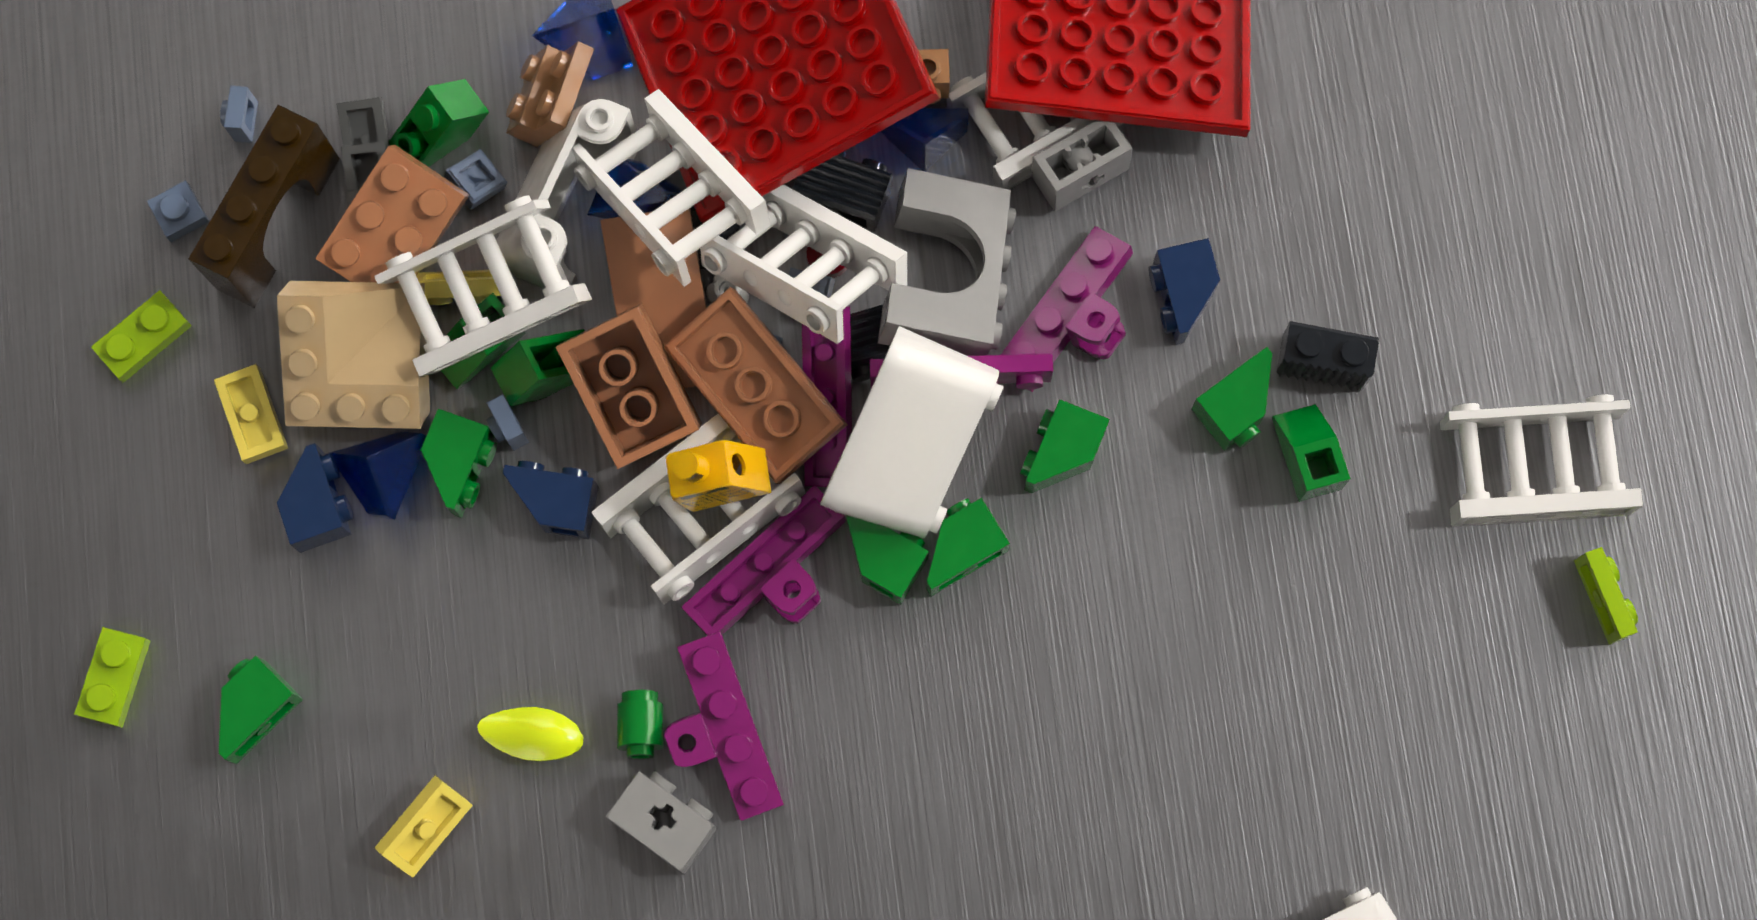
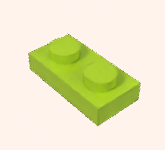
M159 290L92 345L91 348L114 375L124 383L192 325L167 296Z
M1603 547L1586 552L1575 559L1574 563L1608 644L1622 641L1638 633L1636 628L1638 623L1637 612L1632 602L1628 598L1624 599L1617 583L1620 581V574L1613 558L1610 556L1606 557Z
M102 627L74 715L123 728L151 641L147 638Z

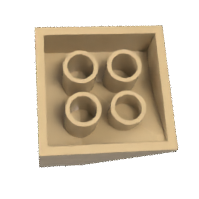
M289 281L277 295L285 426L421 429L430 413L429 375L419 377L412 360L426 353L423 346L427 343L400 283ZM420 283L425 294V283Z

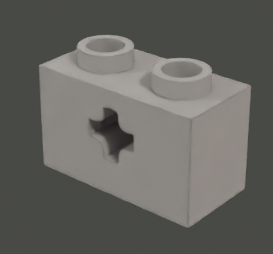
M1096 120L1033 156L1032 178L1056 212L1129 170L1132 147L1115 122Z
M639 771L606 817L685 874L717 830L709 822L713 813L693 798L686 805L672 795L676 786L654 771L648 778ZM670 808H673L671 817L676 823L672 829L662 826L659 831L655 828L659 822L653 816L659 809L666 813Z

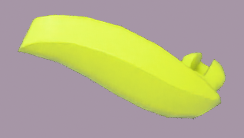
M520 707L496 712L481 719L477 725L479 734L493 747L510 756L524 760H560L579 751L584 742L583 735L576 723L560 713L539 707Z

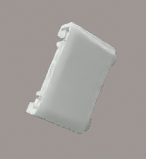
M592 100L572 110L566 128L541 145L516 198L529 195L531 200H548L551 208L535 215L534 218L562 280L567 279L570 285H575L578 278L565 265L564 257L567 253V236L562 226L557 222L578 179L574 173V168L578 165L572 147L580 143L595 160L636 132L630 109L610 100ZM636 154L628 158L626 162L632 164ZM516 224L501 231L496 241L511 274L545 289L546 287L518 225Z
M899 326L820 505L841 514L922 538L926 537L928 531L937 534L947 512V508L940 505L984 409L994 410L1004 386L996 383L999 370Z

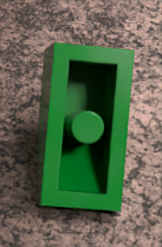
M580 329L521 340L491 367V370L509 405L514 406L542 400L574 384L556 346L585 330Z
M1265 347L1196 398L1191 408L1224 451L1234 443L1239 448H1242L1261 433L1257 426L1261 423L1266 413L1273 354L1268 347Z
M982 497L973 503L970 502L969 498H966L947 510L946 514L948 517L942 522L927 580V591L931 597L1009 551L1010 542Z
M256 655L251 660L246 658L239 662L229 672L227 677L230 680L221 689L219 754L225 760L237 764L303 700L267 661Z

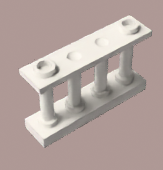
M986 72L975 79L972 76L961 79L951 87L949 98H947V111L950 116L966 108L998 157L995 161L996 165L993 166L992 181L996 187L1011 189L1032 177L1033 156L1096 121L1070 117L1071 121L1056 129L1055 126H1049L1042 114L1020 112L1035 137L1033 138L1034 143L1019 151L1017 147L1012 148L981 100L985 97ZM1115 122V124H1116L1117 126H1120V125L1123 124V123H1116V122Z
M658 89L644 98L649 117L646 119L647 124L594 160L580 143L572 147L578 165L574 168V173L584 188L588 191L594 188L653 252L651 256L659 270L667 277L673 274L685 287L691 282L685 258L735 223L738 225L745 223L756 235L770 227L771 223L763 197ZM656 139L659 141L666 139L672 145L673 152L621 188L607 174ZM682 167L685 169L692 167L698 173V181L647 216L633 202ZM718 194L725 202V209L675 244H672L659 230L708 195L714 197Z
M785 185L762 196L766 202L771 226L756 235L745 225L727 240L718 235L700 248L702 266L710 273L719 275L804 324L812 332L821 334L836 344L843 340V309L872 285H879L888 291L892 283L907 286L906 251ZM771 227L777 228L789 235L761 259L743 250ZM805 246L811 247L823 254L795 278L777 269ZM839 265L845 266L857 273L854 278L829 298L812 289L815 284Z
M529 195L513 200L504 205L507 213L415 257L412 256L411 252L396 256L386 262L388 270L374 276L377 284L399 281L427 344L423 347L426 353L412 360L419 377L439 372L592 300L585 283L570 285L567 279L562 280L534 216L551 208L548 200H531ZM516 224L546 287L542 290L545 298L532 304L529 303L527 298L522 299L494 237L495 234ZM476 243L481 250L506 306L502 309L505 316L490 323L488 317H482L454 255ZM438 262L466 324V326L462 327L465 335L453 341L450 340L448 335L443 336L415 272Z
M1605 394L1586 398V403L1480 409L1479 404L1476 403L1453 406L1452 411H1449L1440 421V430L1459 429L1466 494H1463L1462 500L1457 501L1450 508L1451 526L1633 514L1643 507L1641 488L1626 489L1625 483H1620L1612 419H1619L1630 409V401H1614L1613 395ZM1593 421L1601 478V485L1597 486V491L1580 492V486H1575L1567 422ZM1549 424L1556 488L1552 489V494L1535 495V489H1531L1529 486L1522 425ZM1504 426L1511 491L1507 492V497L1490 498V493L1484 489L1477 428Z
M719 414L715 415L701 426L699 430L688 436L591 512L610 539L617 533H625L659 575L660 579L653 583L651 588L663 605L671 599L676 601L687 595L694 587L696 579L776 516H785L792 512L800 504L801 497L806 493L801 480L795 473L781 484H776L769 476L772 493L764 496L748 510L739 501L720 505L732 522L710 538L690 512L682 505L673 501L670 493L666 455L721 440L742 443ZM653 505L661 506L696 548L692 554L676 566L672 564L639 523L640 515Z

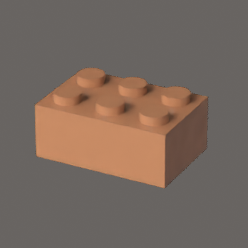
M396 145L388 146L315 259L350 282H376L374 276L388 270L386 266L388 260L407 252H411L412 256L415 257L436 247L470 194Z
M642 303L556 346L617 469L700 429L702 422Z

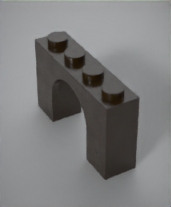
M277 105L188 258L216 290L253 308L256 307L276 272L264 256L263 243L269 221L277 205L294 184L319 196L340 160L317 123L283 106Z

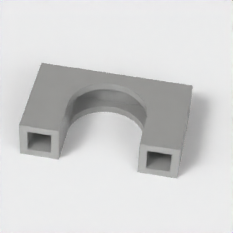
M907 169L898 193L894 228L935 236L952 242L969 258L974 269L975 282L968 288L953 293H940L892 283L883 303L878 337L879 344L890 346L898 327L901 326L966 356L988 355L990 349H998L1002 335V323L996 322L997 310L1001 311L1004 306L1007 293V285L1000 283L1001 273L1007 271L1011 257V246L1005 245L1006 234H1011L1016 215V209L1009 207L1011 190L925 171Z

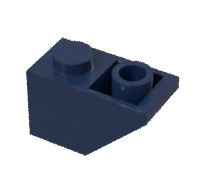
M1209 238L1159 249L1156 251L1153 265L1148 267L1153 291H1161L1165 306L1160 308V318L1164 332L1166 334L1172 332L1175 345L1183 344L1220 282Z
M315 443L306 446L277 501L289 543L300 553L352 535L348 525V521L354 519L351 506L345 494L339 496L334 480L340 478L336 461L332 453L325 455V452Z
M518 461L517 466L504 465L503 475L545 533L584 539L590 538L593 514L591 512L595 509L599 487L594 478L588 477V471L572 467H563L561 473L544 471V465L532 461Z

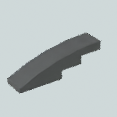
M383 97L336 103L343 141L341 153L348 190L345 191L347 208L387 147L390 146Z

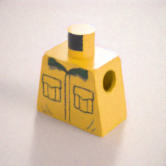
M721 440L666 455L671 497L673 501L692 512L772 493L766 452L762 447ZM740 464H741L742 472H741V475L739 476V475L735 472V470H737L738 467H739Z

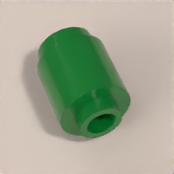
M629 690L622 692V702L617 704V749L626 751V757L629 759L653 758L654 751L663 748V703L658 702V692L653 690Z

